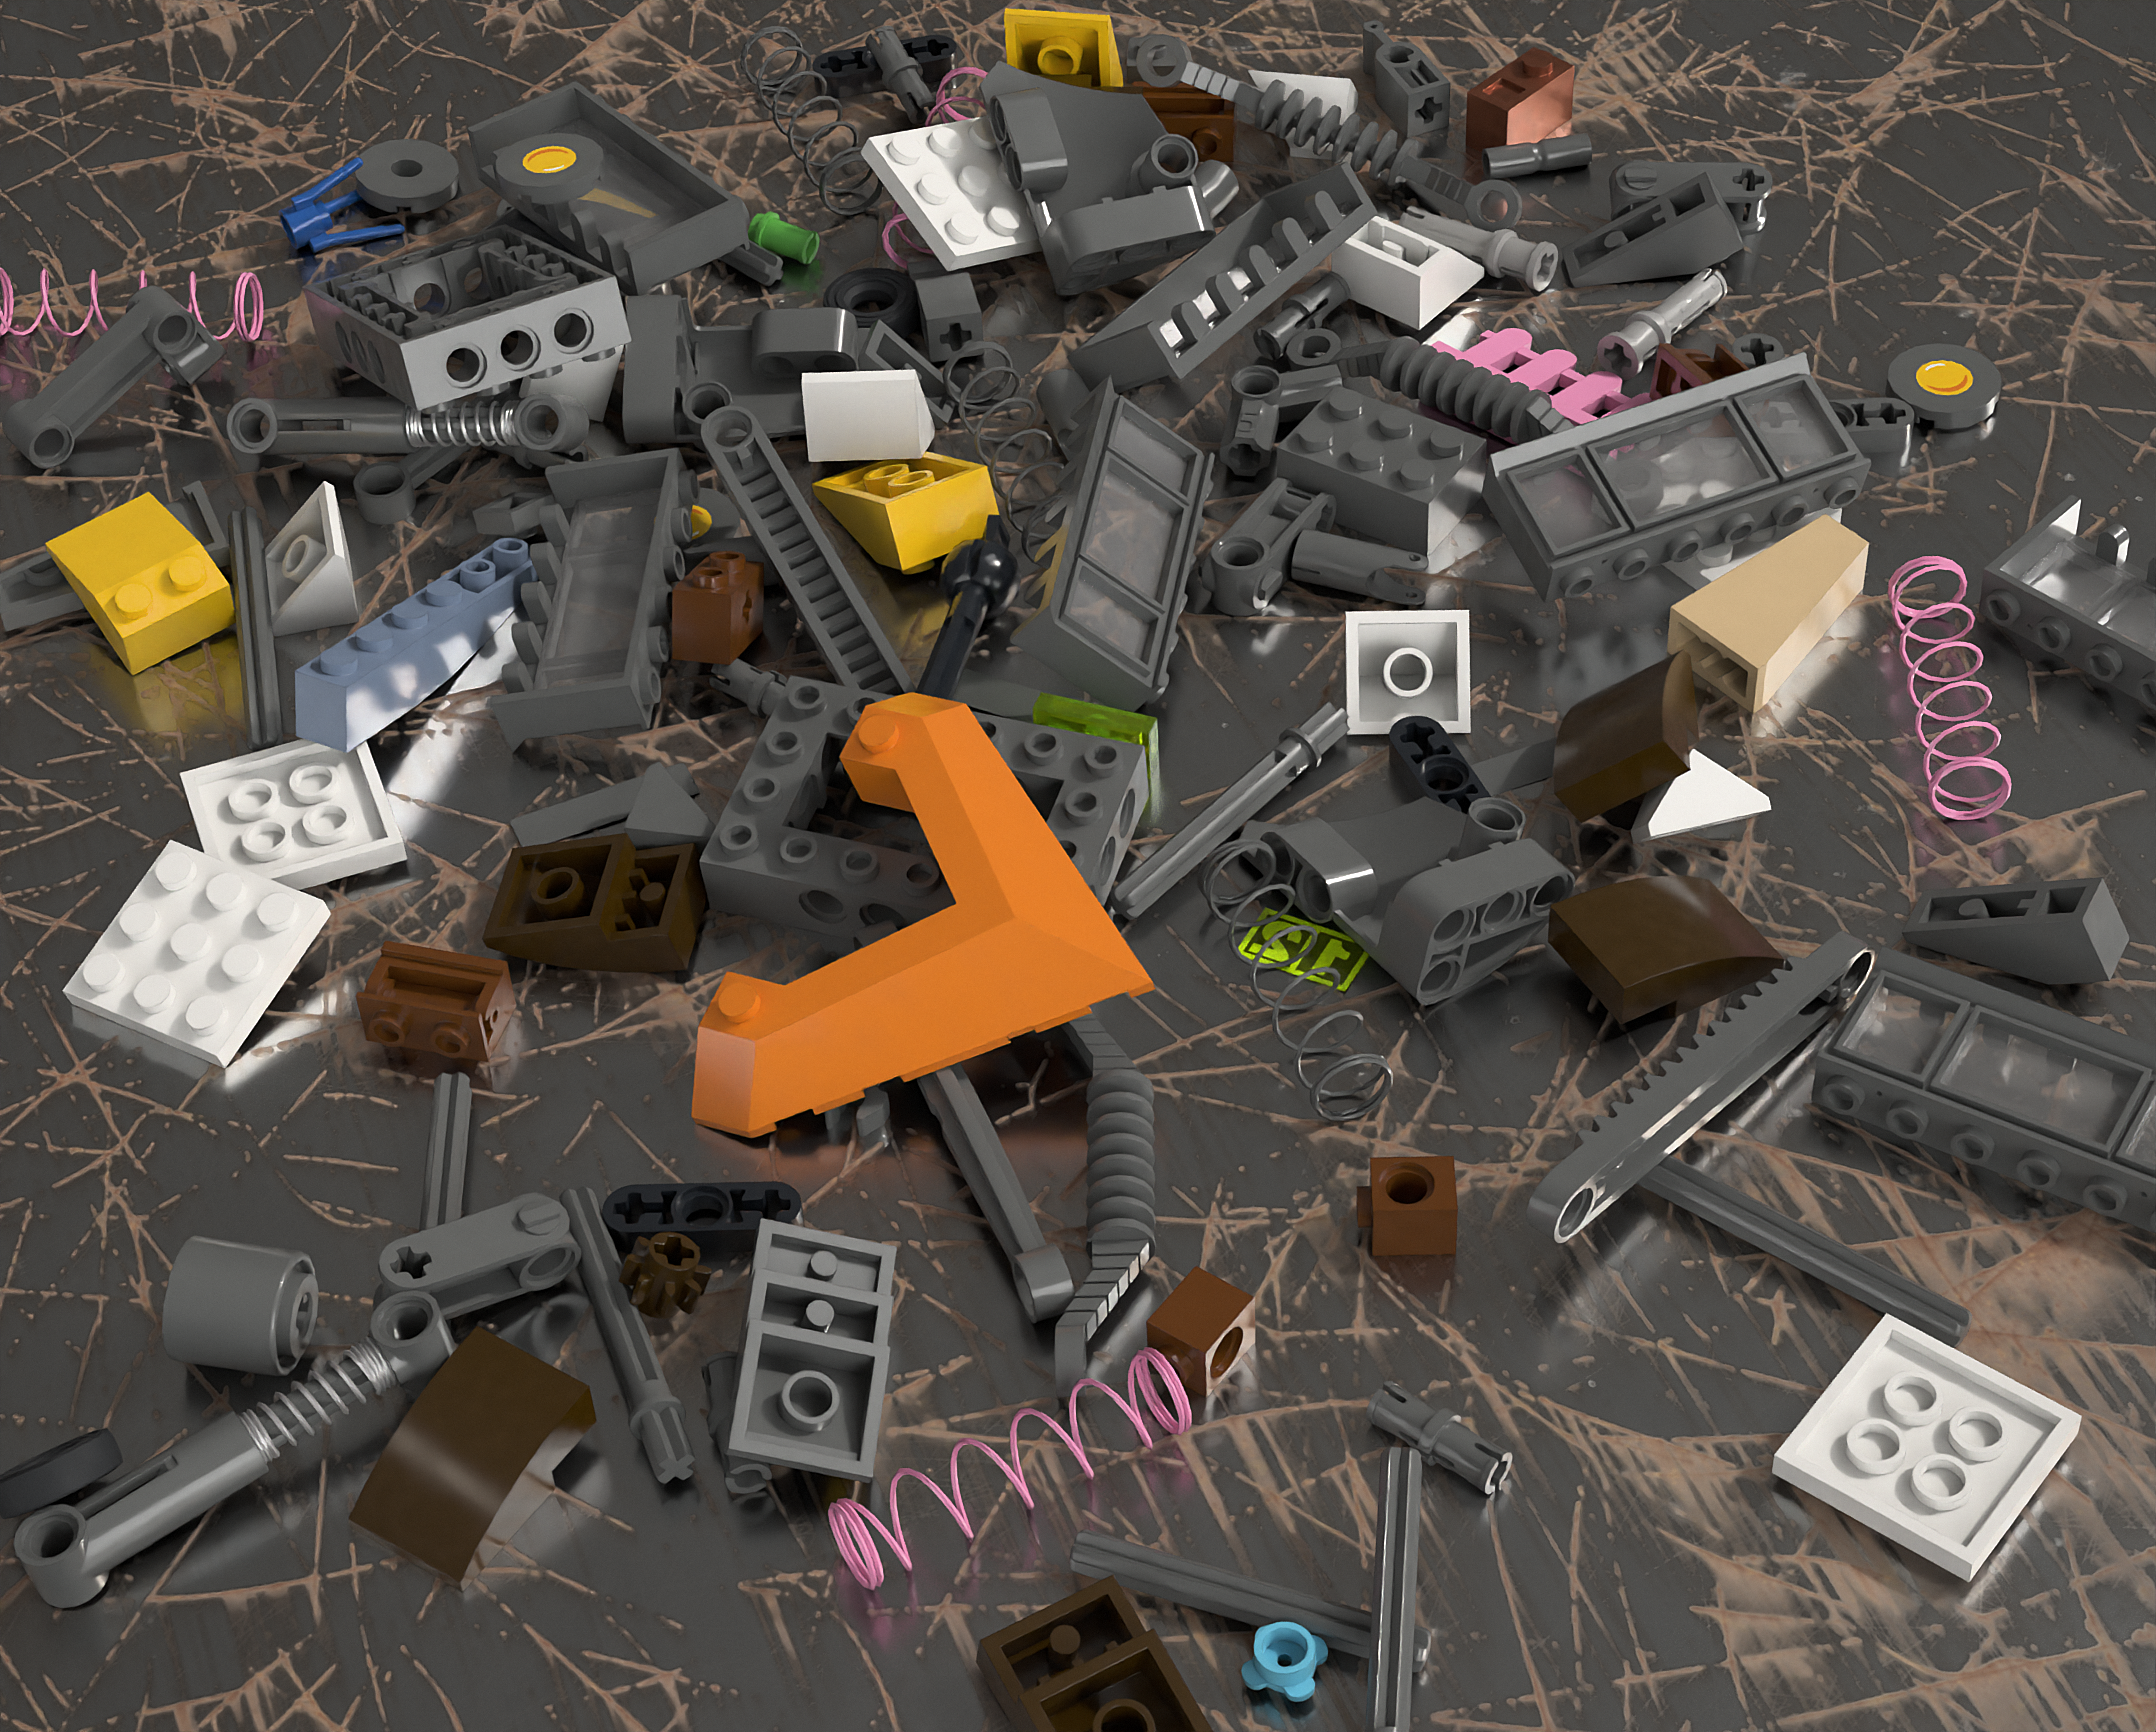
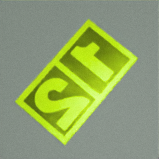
M1265 907L1256 922L1272 917L1278 912ZM1286 914L1267 924L1253 926L1238 947L1242 955L1253 960L1261 947L1276 933L1288 927L1298 925L1313 927L1318 936L1317 942L1310 952L1294 963L1274 968L1297 976L1311 969L1321 967L1336 969L1340 974V982L1336 989L1344 992L1369 956L1348 935ZM1305 930L1289 932L1266 948L1258 962L1265 964L1278 963L1293 958L1309 946L1312 936ZM1327 972L1316 973L1306 978L1330 987L1334 983L1333 975Z

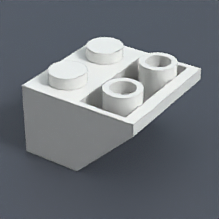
M1378 216L1371 219L1332 252V271L1339 274L1348 284L1350 299L1418 330L1484 277V267L1457 251Z

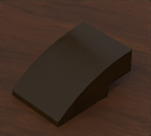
M1685 649L1579 701L1569 709L1563 718L1558 731L1554 752V794L1581 823L1691 770L1688 747L1699 742L1691 656Z
M627 833L512 848L482 940L487 948L515 957L581 970L618 973L687 970L707 900V892L699 863L701 855L695 843L636 851Z
M1691 876L1637 878L1586 891L1550 905L1548 943L1621 1025L1662 1006H1665L1676 1018L1769 976L1775 968L1784 969L1785 959L1709 879Z
M476 1326L428 1383L383 1450L348 1518L350 1528L463 1592L556 1489L552 1475L553 1469L597 1422L590 1386Z
M1114 1574L979 1640L975 1662L1016 1732H1213L1155 1629L1153 1628L1146 1632Z

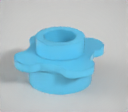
M1276 1622L1264 1625L1255 1633L1254 1656L1252 1660L1243 1664L1241 1670L1242 1680L1247 1687L1253 1690L1267 1687L1274 1691L1285 1693L1286 1697L1294 1702L1307 1700L1315 1692V1682L1313 1680L1315 1670L1318 1665L1327 1660V1645L1323 1639L1311 1635L1307 1629L1293 1622ZM1287 1660L1292 1663L1287 1667H1282L1278 1664V1661Z

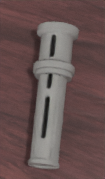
M1414 206L1408 207L1406 209L1407 213L1403 212L1400 218L1399 226L1449 247L1468 259L1483 265L1484 269L1491 276L1501 278L1509 275L1526 281L1529 288L1540 291L1550 283L1555 273L1558 262V250L1553 243L1544 241L1535 244L1519 239L1516 232L1506 228L1497 230L1494 233L1456 220L1428 213Z
M1711 268L1702 269L1692 280L1676 290L1653 310H1643L1634 313L1627 319L1623 330L1611 332L1599 341L1597 354L1601 366L1605 371L1618 375L1623 381L1632 379L1641 371L1643 362L1647 359L1656 358L1659 343H1671V337L1681 331L1700 316L1702 312L1726 296L1727 284L1724 277L1718 271L1711 275Z

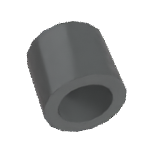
M196 1235L192 1236L184 1243L176 1256L168 1279L163 1304V1343L169 1359L178 1362L286 1377L295 1369L301 1356L305 1353L310 1343L317 1317L318 1283L310 1256L297 1250Z

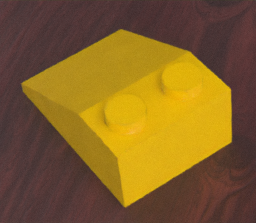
M1005 9L1004 27L1008 65L1033 75L1092 74V87L1123 86V74L1110 15Z
M925 451L920 459L875 460L812 484L814 495L870 556L879 564L901 570L902 574H915L926 571L935 566V558L950 553L956 545L966 540H981L988 514L999 515L987 466Z
M150 492L45 543L46 550L132 676L236 623L229 583L202 544Z

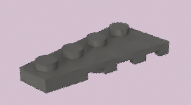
M197 480L182 488L184 497L164 507L202 544L218 568L230 565L231 558L228 543L200 480ZM48 551L0 573V617L5 631L22 626L35 625L49 618L79 609H86Z

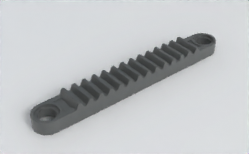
M728 405L714 410L705 418L700 431L707 457L723 483L732 504H735L740 518L745 521L751 537H754L761 554H764L770 570H773L780 587H783L790 604H793L799 620L804 623L810 639H813L820 656H823L829 672L834 675L837 685L892 696H899L909 692L915 693L916 687L757 418L750 410L741 406ZM741 429L747 433L744 440L737 445L722 446L717 443L720 434L726 430Z
M1839 931L1808 957L1789 956L1786 959L1784 970L1775 968L1771 971L1769 983L1759 981L1755 984L1753 996L1743 994L1740 997L1738 1009L1727 1007L1724 1010L1722 1022L1712 1020L1708 1023L1706 1035L1696 1033L1692 1036L1690 1049L1679 1047L1676 1050L1674 1062L1663 1060L1659 1066L1658 1076L1652 1074L1645 1075L1641 1089L1631 1087L1627 1090L1625 1103L1614 1101L1610 1104L1608 1117L1597 1115L1593 1118L1591 1131L1580 1129L1576 1133L1574 1151L1556 1165L1535 1189L1527 1207L1526 1222L1557 1243H1564L1572 1238L1849 1002L1863 986L1875 960L1873 946L1846 931Z

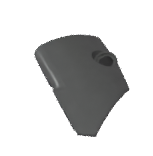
M999 60L980 83L978 88L1009 181L1016 192H1023L1058 295H1076L1140 276L1197 250L1215 238V228L1204 196L1197 185L1193 173L1198 163L1197 150L1187 138L1178 134H1168L1142 94L1106 92L1077 87L1024 72ZM1159 163L1170 165L1175 169L1176 173L1164 170Z
M680 294L628 296L626 319L632 342L625 344L622 414L625 441L627 444L693 442L696 447L706 451L700 433L702 423L714 410L728 405L741 406L750 410L757 418L768 438L806 435L801 385L802 373L859 371L858 356L870 328H858L856 318L852 313L841 308L832 307L769 309L757 313L752 319V325L697 326L693 323L687 298H681ZM741 429L726 430L720 434L717 443L722 446H732L735 441H743L747 433Z
M1424 796L1411 803L1381 813L1343 821L1325 822L1319 817H1311L1289 825H1279L1248 820L1240 839H1258L1270 846L1276 856L1277 866L1271 883L1273 885L1284 884L1291 886L1295 891L1293 904L1309 919L1316 923H1325L1332 920L1408 993L1424 1005L1437 1003L1463 991L1503 965L1549 923L1550 905L1570 898L1575 888L1573 873L1531 838L1521 839L1526 823L1525 814L1518 806L1501 798H1479L1471 803L1467 814ZM1255 848L1241 853L1263 875L1268 868V856L1265 852ZM1279 889L1289 899L1290 895L1288 894V892L1286 890Z

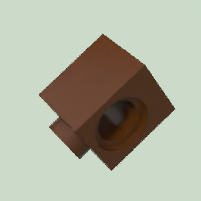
M1454 1156L1370 1157V1186L1356 1187L1357 1227L1371 1228L1372 1256L1456 1254L1458 1205Z
M1195 1266L1146 1321L1147 1347L1156 1349L1166 1358L1182 1385L1207 1398L1255 1343V1297ZM1148 1360V1366L1155 1369V1371L1160 1375V1373L1157 1371L1154 1365Z

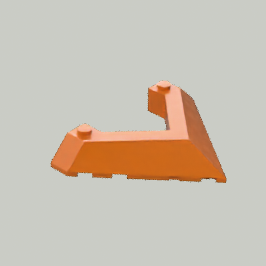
M909 692L866 705L839 756L862 801L916 814L956 904L786 985L727 971L698 1026L691 1117L696 1124L753 1139L777 1130L775 1122L812 1109L814 1114L818 1115L864 1098V1089L901 1076L903 1082H907L1007 1045L1013 1037L1032 1030L1039 1033L1092 1013L1090 1005L1127 991L1130 997L1133 998L1156 989L1153 981L967 704Z

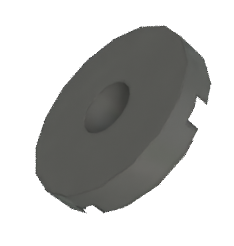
M399 139L373 145L359 155V158L363 160V165L354 172L357 193L368 204L387 212H398L397 206H411V213H424L446 204L455 197L458 190L459 168L456 158L445 148L428 141Z

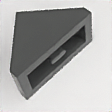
M880 319L875 321L871 325L858 356L859 371L915 370L935 429L941 430L948 424L956 404L944 387L942 373ZM950 381L954 391L960 393L961 389Z
M660 762L648 766L624 826L625 833L630 837L636 851L695 843L702 856L716 825Z

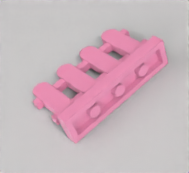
M1507 328L1498 333L1487 330L1480 334L1477 345L1464 352L1441 341L1431 345L1437 349L1438 353L1445 351L1455 356L1456 360L1465 359L1471 362L1474 368L1482 366L1490 370L1492 375L1502 374L1510 379L1511 383L1518 381L1524 383L1529 387L1530 391L1538 389L1548 394V392L1558 386L1565 388L1553 396L1548 395L1552 401V408H1555L1564 416V419L1570 421L1574 426L1599 419L1593 416V414L1604 408L1610 410V412L1602 417L1653 401L1649 397L1650 393H1642L1632 399L1621 394L1622 379L1612 372L1596 371L1586 377L1575 372L1577 358L1571 352L1554 349L1540 355L1531 351L1532 336L1522 329ZM1514 364L1519 366V368L1508 374L1503 372V370ZM1493 429L1486 430V431H1488V432L1494 434ZM1511 437L1502 438L1516 446L1519 445L1513 442ZM1635 443L1609 451L1608 456L1616 463L1618 451L1626 455L1634 450ZM1570 465L1561 467L1562 469L1582 479H1585L1581 475V472L1577 473Z

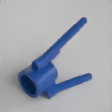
M361 158L353 159L308 191L292 197V205L278 211L282 227L296 250L310 245L313 252L316 253L334 245L384 238L404 233L405 226L403 224H393L326 234V231L333 229L330 214L363 198L357 193V189L325 204L318 198L362 167L363 160Z

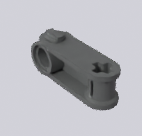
M1627 161L1618 165L1609 177L1611 221H1614L1706 171L1732 213L1740 236L1753 235L1765 226L1767 212L1763 202L1771 193L1773 179L1770 172L1764 167L1747 162ZM1744 178L1748 179L1746 191L1744 190V187L1742 185V181ZM1744 208H1746L1748 213L1747 220H1743Z
M1284 477L1275 479L1229 530L1213 544L1207 558L1199 565L1198 574L1202 578V587L1206 591L1211 592L1214 606L1221 612L1233 616H1249L1264 609L1271 598L1292 576L1294 550L1303 529L1329 533L1336 515L1337 502L1335 496L1327 492L1315 495L1293 487L1290 479Z
M542 1193L522 1194L505 1204L399 1238L387 1244L380 1253L378 1272L383 1282L375 1290L373 1310L375 1311L378 1305L394 1294L402 1291L418 1290L426 1292L435 1298L444 1319L448 1320L520 1294L546 1289L559 1283L576 1268L581 1258V1248L568 1230L570 1218L567 1210L559 1202L546 1197ZM401 1258L400 1272L397 1273L399 1259Z

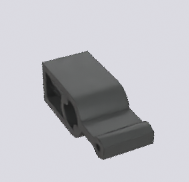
M1377 20L1364 22L1363 72L1375 78V100L1380 108L1407 138L1448 127L1450 110L1449 80L1420 48L1408 42H1393L1383 31V24Z
M938 258L908 262L907 273L908 277L913 280L914 291L917 292L920 308L919 324L930 362L949 360L952 354L963 346L977 341H984L981 310L969 273L964 272V268L947 271ZM978 349L968 352L962 357L985 354L984 349Z

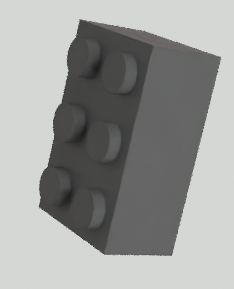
M1336 385L1277 446V478L1284 477L1290 479L1293 487L1315 495H1319L1321 492L1333 494L1337 502L1334 523L1428 558L1482 497L1481 492L1486 475L1487 439Z

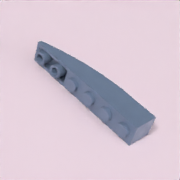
M501 538L496 540L492 545L470 559L463 561L453 570L434 582L429 583L425 588L393 606L386 613L359 628L347 638L323 651L319 656L295 670L296 736L348 753L421 703L451 678L489 640L522 601L521 585L523 583L536 582L539 579L531 561L530 546L525 541L517 538Z

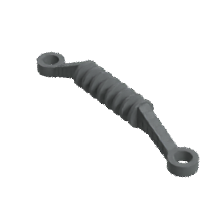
M1165 34L1154 35L1144 41L1138 50L1136 59L1138 72L1142 79L1151 86L1172 88L1185 82L1256 112L1255 127L1261 131H1266L1276 119L1277 138L1285 139L1291 130L1296 128L1294 144L1297 147L1305 146L1309 139L1314 136L1313 153L1320 156L1332 144L1331 160L1336 164H1340L1348 153L1351 152L1350 166L1352 170L1356 173L1359 172L1369 160L1371 161L1369 177L1374 181L1378 180L1386 169H1389L1388 186L1390 188L1400 189L1406 179L1423 185L1463 205L1466 208L1468 219L1476 228L1493 233L1505 228L1511 229L1521 217L1523 208L1521 196L1517 189L1508 182L1491 179L1482 181L1475 186L1416 157L1419 148L1417 140L1409 138L1397 150V132L1392 129L1389 130L1379 142L1377 141L1379 125L1373 121L1365 127L1362 133H1358L1360 116L1353 113L1346 119L1343 125H1340L1341 108L1337 105H1333L1322 117L1323 101L1319 97H1314L1304 109L1302 108L1304 92L1300 89H1295L1285 101L1286 85L1280 80H1274L1265 91L1195 63L1192 60L1191 51L1186 43L1178 37ZM1168 46L1176 55V65L1170 74L1161 77L1153 69L1152 60L1158 49ZM1492 191H1499L1503 194L1508 205L1505 216L1498 222H1489L1481 213V202L1485 195Z
M1317 328L1300 332L1287 345L1286 353L1291 372L1336 364L1342 379L1371 376L1380 380L1382 386L1392 392L1402 391V394L1411 400L1420 399L1421 403L1428 407L1438 406L1441 412L1447 415L1456 414L1458 419L1466 423L1474 421L1477 427L1483 430L1493 429L1494 434L1502 438L1511 437L1512 441L1519 445L1575 427L1570 421L1564 419V416L1555 408H1552V401L1547 393L1538 389L1530 391L1529 387L1519 381L1511 383L1510 379L1502 374L1492 375V372L1485 367L1474 368V365L1465 359L1456 360L1455 356L1445 351L1438 353L1437 349L1428 344L1420 345L1417 340L1409 336H1402L1390 341H1381L1380 343L1375 342L1370 345L1368 343L1361 346H1352L1351 348H1342L1341 340L1336 333L1331 330ZM1316 352L1325 353L1317 358H1305ZM1608 456L1604 465L1619 490L1630 485L1645 486L1644 489L1637 492H1624L1620 490L1634 516L1640 517L1658 508L1663 500L1664 492L1662 475L1658 467L1643 460H1627L1615 463ZM1577 463L1570 464L1577 473L1581 472V475L1585 478Z
M1092 1013L1061 1024V1028L1067 1033L1070 1041L1076 1046L1079 1054L1093 1071V1079L1089 1082L1087 1088V1102L1089 1106L1086 1115L1089 1125L1086 1135V1141L1089 1146L1086 1155V1162L1089 1167L1086 1176L1088 1186L1086 1205L1088 1207L1086 1217L1088 1229L1086 1251L1092 1260V1271L1083 1281V1285L1074 1295L1073 1301L1066 1308L1065 1314L1055 1327L1057 1397H1071L1074 1385L1080 1379L1087 1378L1086 1341L1091 1338L1097 1327L1107 1317V1313L1112 1310L1118 1299L1127 1290L1128 1284L1132 1283L1139 1274V1271L1154 1256L1156 1249V1239L1153 1233L1156 1223L1153 1212L1155 1205V1194L1153 1192L1155 1183L1153 1171L1155 1154L1152 1148L1155 1139V1133L1152 1128L1154 1122V1111L1152 1108L1154 1089L1151 1081L1137 1069V1066L1127 1057V1054L1116 1044V1041L1106 1032V1029L1096 1020ZM1087 1385L1077 1392L1076 1397H1086Z

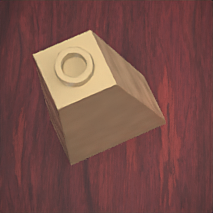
M1827 514L1820 516L1672 605L1670 608L1667 652L1673 655L1685 649L1691 656L1692 670L1752 714L1756 713L1764 707L1863 589L1869 542Z

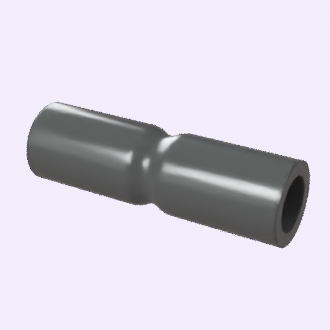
M1587 133L1543 139L1537 143L1524 142L1486 148L1482 151V166L1487 180L1532 174L1537 170L1552 171L1590 165L1592 162V147Z

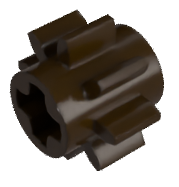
M662 1232L653 1236L650 1241L641 1236L637 1238L632 1254L626 1256L618 1282L633 1286L630 1303L633 1306L637 1305L640 1312L649 1317L667 1319L675 1316L680 1309L689 1315L694 1312L699 1296H703L712 1269L703 1265H697L700 1259V1248L692 1240L679 1233Z

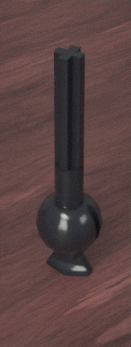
M988 514L982 539L966 540L956 545L942 563L939 586L943 598L950 608L915 693L952 701L983 620L996 618L1004 614L1019 595L1021 571L1016 558L1008 550L1011 537L1000 515Z

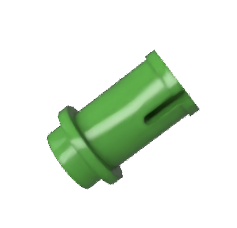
M772 211L766 214L758 213L755 215L748 230V239L768 251L771 250L799 260L803 264H810L819 248L820 237L818 232L806 230L781 221L779 215Z

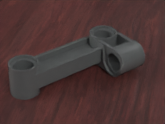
M158 286L144 287L130 298L126 307V314L33 399L20 400L8 409L2 421V431L6 438L34 465L46 469L56 467L63 463L71 454L74 447V439L157 363L181 386H192L227 352L215 337L165 290Z

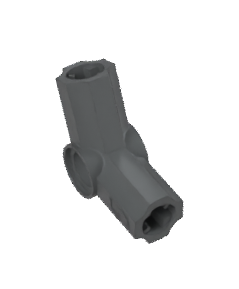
M1252 365L1235 372L1231 378L1232 400L1220 447L1221 463L1228 465L1235 475L1255 476L1261 468L1268 467L1275 436L1282 429V424L1302 421L1336 385L1343 387L1342 376L1337 365L1282 374L1267 366Z

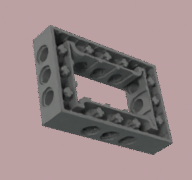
M506 224L302 287L320 349L415 410H422L425 414L449 410L456 405L455 399L475 392L477 396H491L504 392L510 387L509 381L529 375L531 379H542L554 376L562 372V364L580 358L584 362H594L609 358L616 353L614 347L632 342L615 275ZM480 268L482 279L479 286L471 292H466L464 285L466 275L471 270ZM429 283L432 291L430 300L426 305L416 308L413 299L415 291L423 284ZM517 331L519 341L516 349L511 354L502 356L500 348L502 339L508 333ZM463 348L465 351L464 364L456 372L448 373L446 362L449 355L454 350Z
M790 675L699 860L710 909L851 940V931L891 919L899 931L956 904L936 858L806 831L816 809H823L827 801L825 790L838 762H841L839 756L865 706L896 696ZM971 711L1102 907H1104L1149 797L1145 746ZM842 764L845 777L852 783L847 771L845 770Z

